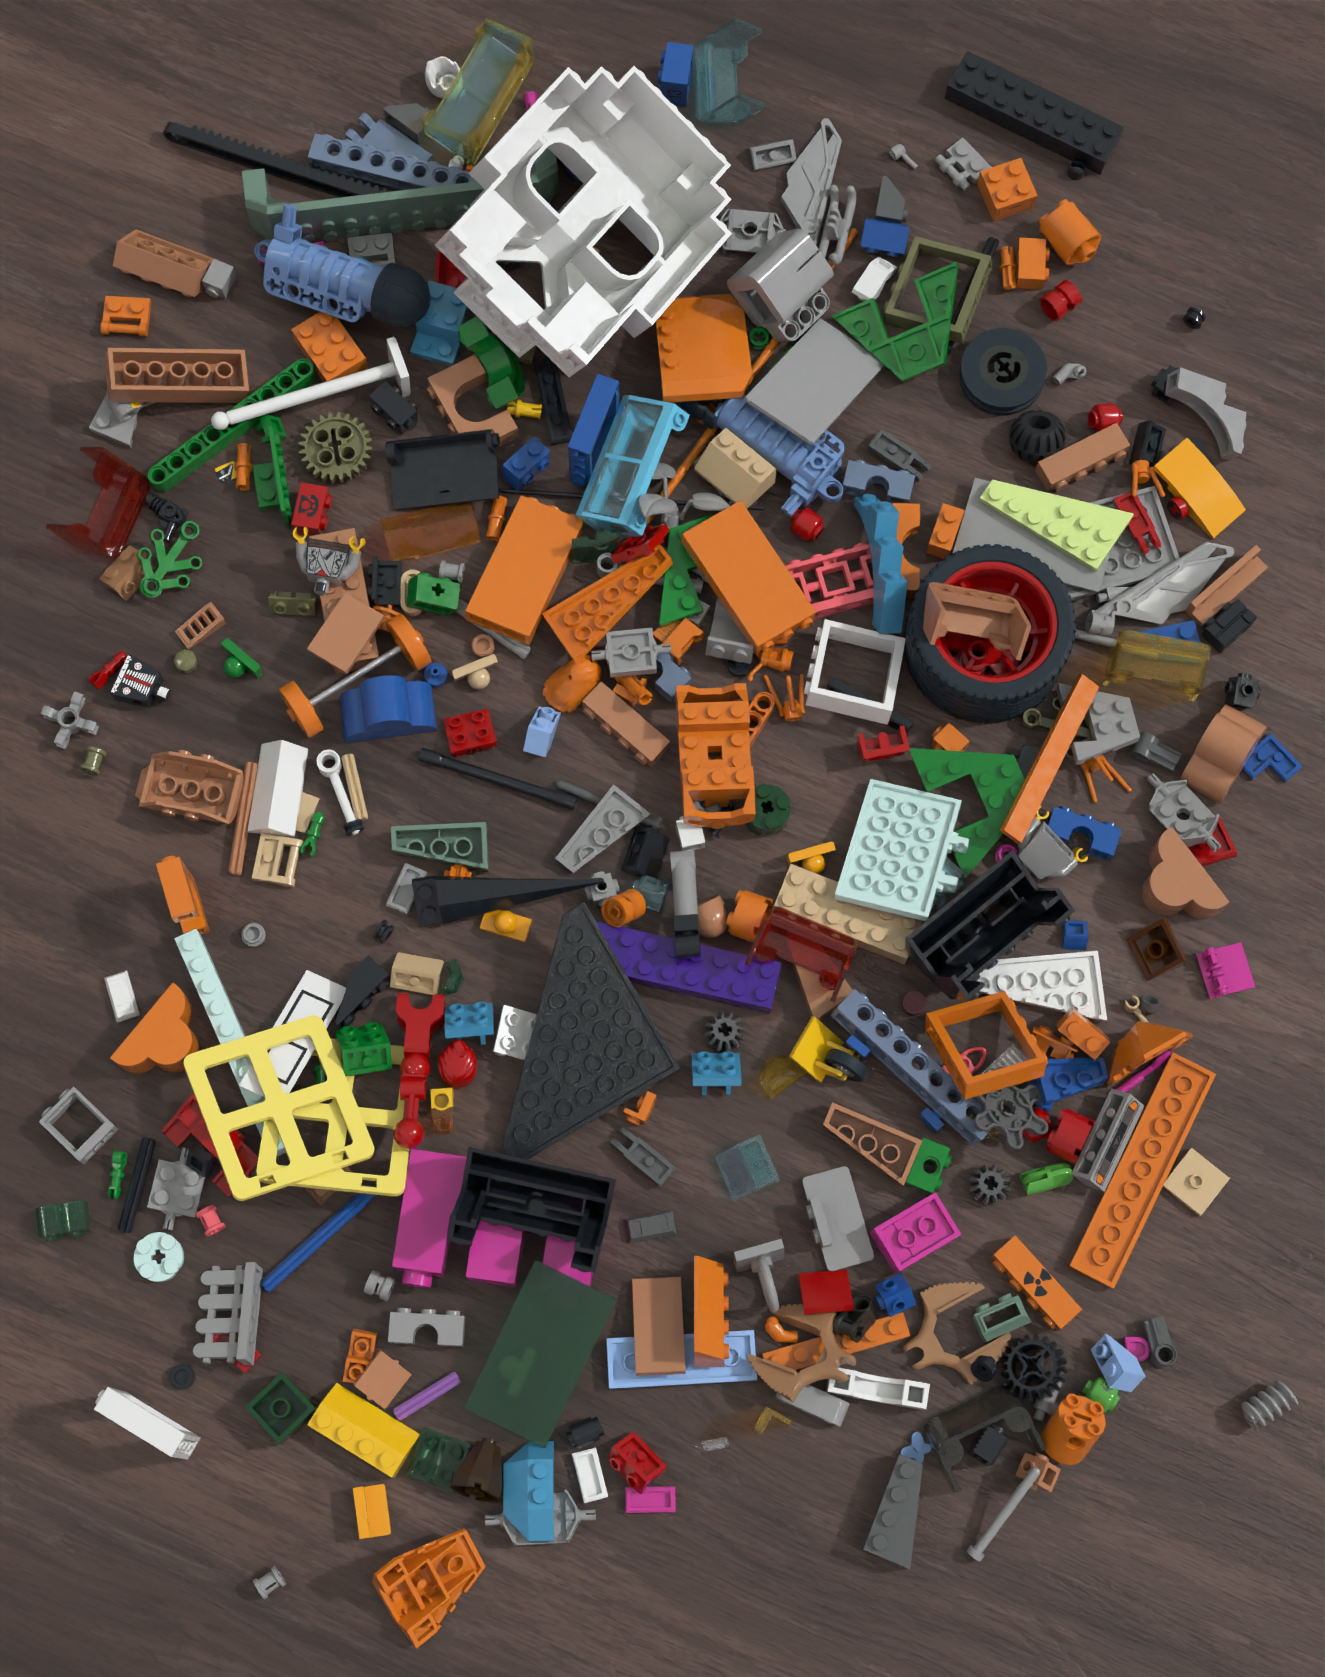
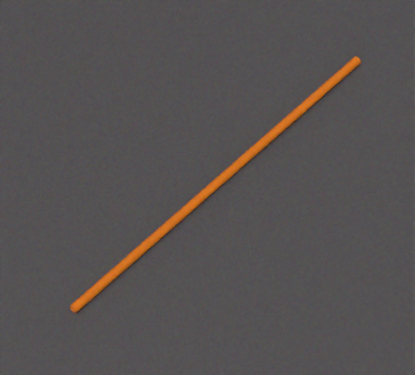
M851 228L849 231L844 253L858 234L855 228ZM828 260V264L833 269L835 265ZM773 337L751 367L752 381L780 343ZM716 426L712 430L709 428L705 430L677 469L675 477L671 478L667 483L668 497L719 427ZM662 490L661 493L659 494L662 498H663V490ZM656 514L647 517L646 526L650 524Z

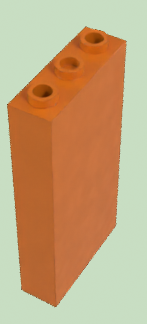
M521 495L465 610L466 620L530 645L543 618L542 613L546 611L584 531V521L576 517V514L564 513L553 505L547 506L539 503L533 497Z
M741 500L682 534L681 543L749 645H754L753 651L755 654L763 651V653L769 651L775 646V642L781 639L785 641L794 635V631L799 628L804 630L814 623L816 611Z

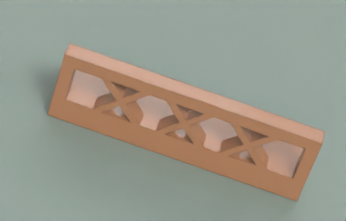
M1257 545L1190 602L1185 612L1200 627H1203L1205 622L1220 612L1219 610L1228 601L1231 602L1268 569L1257 556L1261 551Z

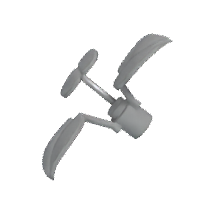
M660 462L657 464L652 479H662L663 498L658 494L652 493L642 494L639 497V508L644 518L662 513L660 525L666 523L669 530L678 526L679 520H684V515L691 505L701 510L723 511L730 507L724 499L715 494L695 493L680 513L676 503L668 499L667 478H674L676 472L670 465Z

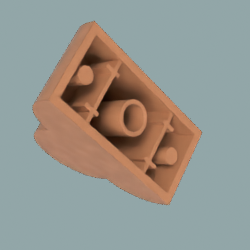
M1225 704L1221 711L1215 715L1203 734L1180 780H1187L1188 787L1221 804L1265 733L1267 726Z
M1172 826L1169 827L1151 849L1150 864L1153 871L1142 886L1143 902L1151 912L1160 916H1173L1184 910L1193 918L1210 919L1219 914L1230 902Z

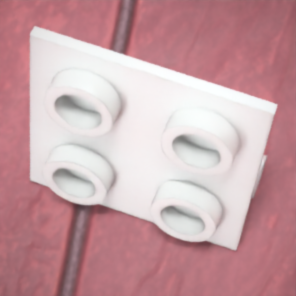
M503 1005L493 1052H496L498 1056L507 1055L524 1060L536 1014Z

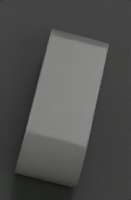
M806 1385L793 1403L777 1392L775 1395L776 1399L837 1427H841L850 1405L848 1402L811 1385Z

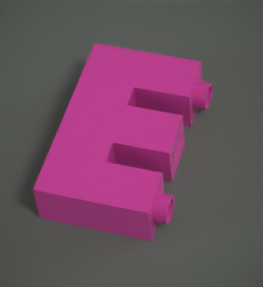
M415 1149L410 1151L392 1267L396 1271L403 1272V1285L431 1288L433 1276L445 1277L450 1241L447 1240L451 1214L461 1191L466 1156ZM480 1221L472 1246H470L466 1271L467 1280L470 1282L517 1288L525 1230L517 1231L511 1227L495 1226L488 1222ZM547 1236L539 1288L541 1292L549 1293L548 1305L577 1309L579 1297H590L593 1272H581L570 1268L575 1252V1241L567 1242L552 1236Z

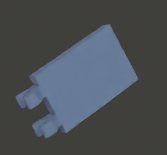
M364 112L358 120L360 121L359 126L368 131L365 137L362 139L351 128L344 134L348 140L353 141L355 144L363 146L372 145L379 150H392L399 155H411L427 162L433 159L432 154L385 121L379 119L375 123ZM374 163V164H373V166H376V167L382 165L381 163ZM402 168L394 169L395 172H401L403 170Z

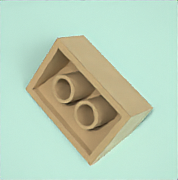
M727 428L709 443L694 468L699 475L734 504L741 500L746 509L775 483L776 468Z

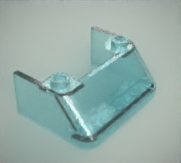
M734 18L695 45L693 50L695 113L699 121L704 123L744 122L766 108L765 103L741 93L738 94L737 64L742 62L748 55L747 42L761 34L762 28Z

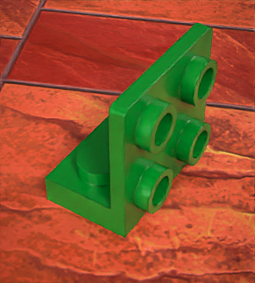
M369 1022L364 1026H345L335 1030V1036L341 1050L342 1067L345 1076L392 1069L390 1042L382 1023Z

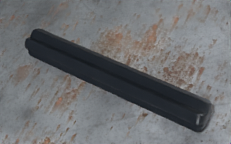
M142 1138L118 1225V1230L121 1232L130 1233L132 1231L156 1143L154 1139Z

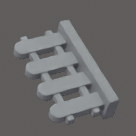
M246 1262L245 1270L243 1265H236V1270H220L219 1266H213L212 1271H205L201 1275V1282L205 1286L210 1287V1294L201 1296L198 1300V1305L204 1311H208L207 1319H200L196 1323V1330L200 1334L205 1335V1343L196 1344L193 1348V1354L197 1358L203 1359L204 1364H211V1359H227V1363L231 1364L235 1363L236 1359L244 1366L254 1365L263 1269L257 1263ZM234 1286V1294H218V1287ZM232 1310L231 1318H215L216 1311ZM213 1335H229V1342L213 1343Z

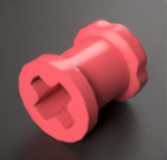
M215 1205L207 1206L195 1214L198 1219L200 1218L206 1230L204 1233L206 1237L214 1235L226 1227L224 1223H221L215 1211Z

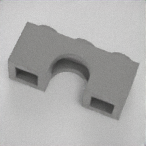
M396 1308V1312H390L388 1342L390 1344L415 1345L417 1331L423 1326H432L438 1333V1346L464 1347L466 1317L460 1316V1311L446 1310L445 1315L436 1314V1310L421 1309V1313H411L409 1308Z

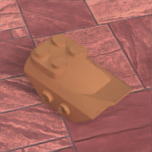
M185 750L152 754L150 764L142 769L135 793V796L140 800L138 807L162 811L163 815L175 817L176 814L184 815V818L191 821H198L200 818L230 824L238 811L243 787V771L217 761L214 757L207 754H200V757L193 756L192 753Z

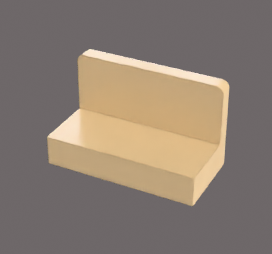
M399 952L392 966L390 987L431 995L437 994L444 961Z

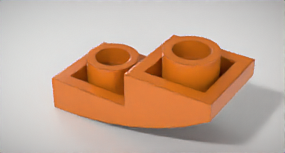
M353 1329L349 1353L346 1358L343 1382L355 1383L373 1360L378 1333Z

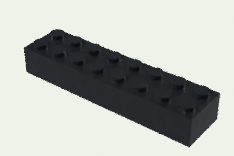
M969 51L966 52L949 81L944 98L1071 161L1080 160L1087 169L1099 175L1104 170L1124 130L1123 126Z

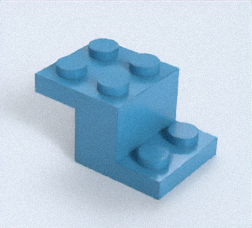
M428 281L431 295L430 306L426 315L416 323L417 333L410 354L411 356L452 366L455 364L462 344L457 327L466 322L468 307L453 293L457 288Z

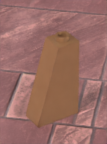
M804 924L801 927L795 925L786 932L787 936L784 942L810 1018L814 1016L821 1020L834 1011L853 990L807 925Z

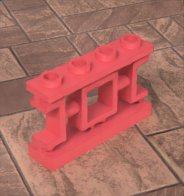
M859 543L847 550L839 548L832 551L831 554L824 556L816 554L808 560H793L786 565L794 580L799 582L800 588L810 604L811 598L809 593L820 590L823 601L811 604L816 611L814 619L874 604V581L871 579L867 567L868 563H872L869 544ZM859 558L861 570L850 572L847 561ZM815 570L817 581L806 584L803 573ZM842 570L847 587L828 592L823 575ZM864 578L867 590L855 593L856 589L853 581Z

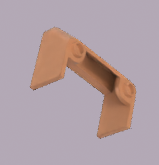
M937 582L929 583L926 592L923 630L931 645H935L936 639L945 636L947 631L989 638L994 648L1001 651L1010 649L1015 659L1021 660L1031 624L1016 599L1007 595Z

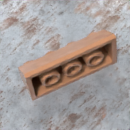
M136 229L117 241L113 267L119 268L123 273L140 276L144 281L159 283L165 289L180 291L184 296L195 297L204 290L202 280L214 258Z

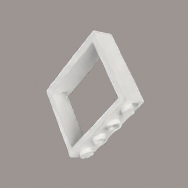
M825 619L823 627L817 628L815 641H819L818 646L814 645L811 659H815L814 664L810 663L807 677H811V681H806L804 694H808L806 705L888 725L893 710L906 638L879 634L877 631ZM828 638L891 653L882 703L818 688Z
M107 1387L106 1390H101L98 1394L99 1397L95 1402L97 1405L94 1410L171 1457L188 1460L201 1439L198 1435L125 1391Z

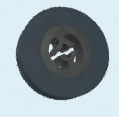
M1010 328L991 329L975 337L965 349L959 371L961 388L968 400L982 411L994 415L1015 414L1027 409L1039 397L1046 378L1047 364L1042 349L1027 334ZM995 362L993 372L989 373L988 366ZM1013 370H1016L1018 377L1011 381Z

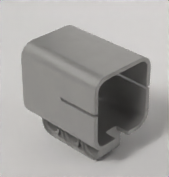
M802 229L779 232L727 280L729 290L750 320L757 327L763 326V328H767L777 342L798 339L828 310L830 300L822 286L834 276L833 270L822 253L818 251V247L809 234ZM815 252H817L805 265H803Z

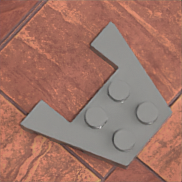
M1062 683L1057 685L1056 691L1060 706L1063 705L1072 687L1071 685ZM1097 691L1086 713L1093 741L1073 742L1071 748L1075 764L1080 765L1092 757L1095 759L1110 750L1116 751L1138 742L1140 734L1130 698Z

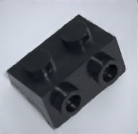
M373 557V564L368 566L369 578H372V586H368V599L372 600L373 606L388 607L389 604L393 607H401L402 561H379L378 557Z

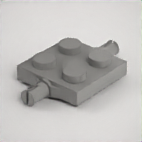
M652 628L607 632L605 650L591 651L592 661L606 659L610 668V678L657 673V654L671 653V644L656 645Z
M182 1147L179 1161H158L147 1208L159 1210L166 1214L162 1229L167 1230L168 1228L170 1231H173L175 1217L187 1216L196 1218L195 1214L198 1211L206 1178L186 1166L188 1149Z

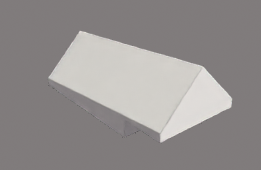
M284 740L261 745L248 833L295 837L306 771L307 748Z

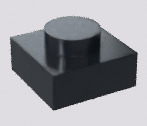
M194 1144L188 1149L186 1166L206 1177L211 1173L214 1156L207 1150Z

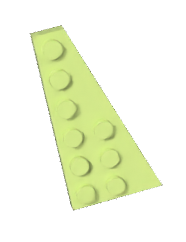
M996 480L990 482L980 497L982 503L1095 572L1134 516L1133 513Z

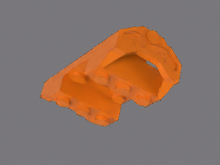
M734 683L723 688H696L689 685H676L675 698L683 823L695 827L721 829L725 826H739L754 821L756 815L755 785L750 756V716L746 683ZM708 752H719L720 756H715L716 760H711V756L708 757ZM746 799L743 808L731 812H703L696 810L693 801H704V807H713V803H719L720 807H728L729 800Z

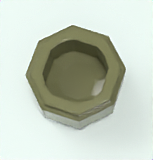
M184 649L177 652L174 658V663L179 672L188 674L196 669L198 661L192 651Z

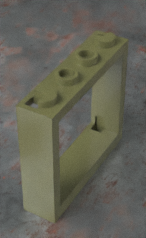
M915 236L913 243L907 247L905 263L900 264L898 281L894 282L891 287L892 296L890 301H886L883 313H885L886 323L910 330L929 322L927 317L897 310L919 252L977 267L962 309L956 324H951L949 340L963 344L992 269L991 256Z

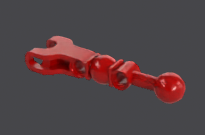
M399 992L397 996V1022L405 1030L404 1058L400 1065V1100H405L403 1119L396 1124L393 1136L401 1148H416L421 1144L425 1135L424 1128L418 1122L419 1101H425L426 1078L431 1069L429 1063L431 1036L443 1026L445 1021L444 994H434L431 1005L425 1009L413 1008L410 1005L409 993Z

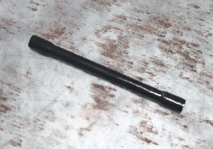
M422 748L418 761L521 792L574 811L578 797L524 782L444 756L442 753Z

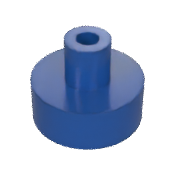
M432 663L425 669L424 677L426 682L431 684L432 687L439 688L447 682L448 673L442 664Z

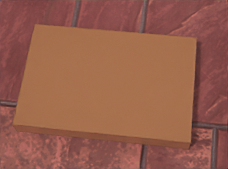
M345 592L308 646L307 651L347 675L385 619V616Z

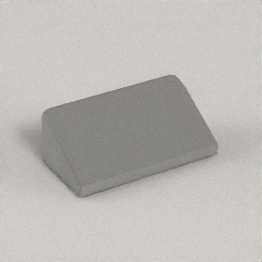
M793 139L748 148L754 170L792 163L797 160Z

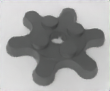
M1013 1085L973 1097L981 1103V1110L983 1111V1113L975 1117V1128L980 1132L995 1128L999 1134L1004 1135L1005 1144L1010 1150H1018L1023 1146V1130H1028L1034 1135H1043L1048 1131L1047 1122L1036 1116L1032 1109L1033 1103L1041 1099L1040 1090L1035 1085H1028L1024 1089H1019ZM1003 1105L1011 1109V1114L1002 1111Z

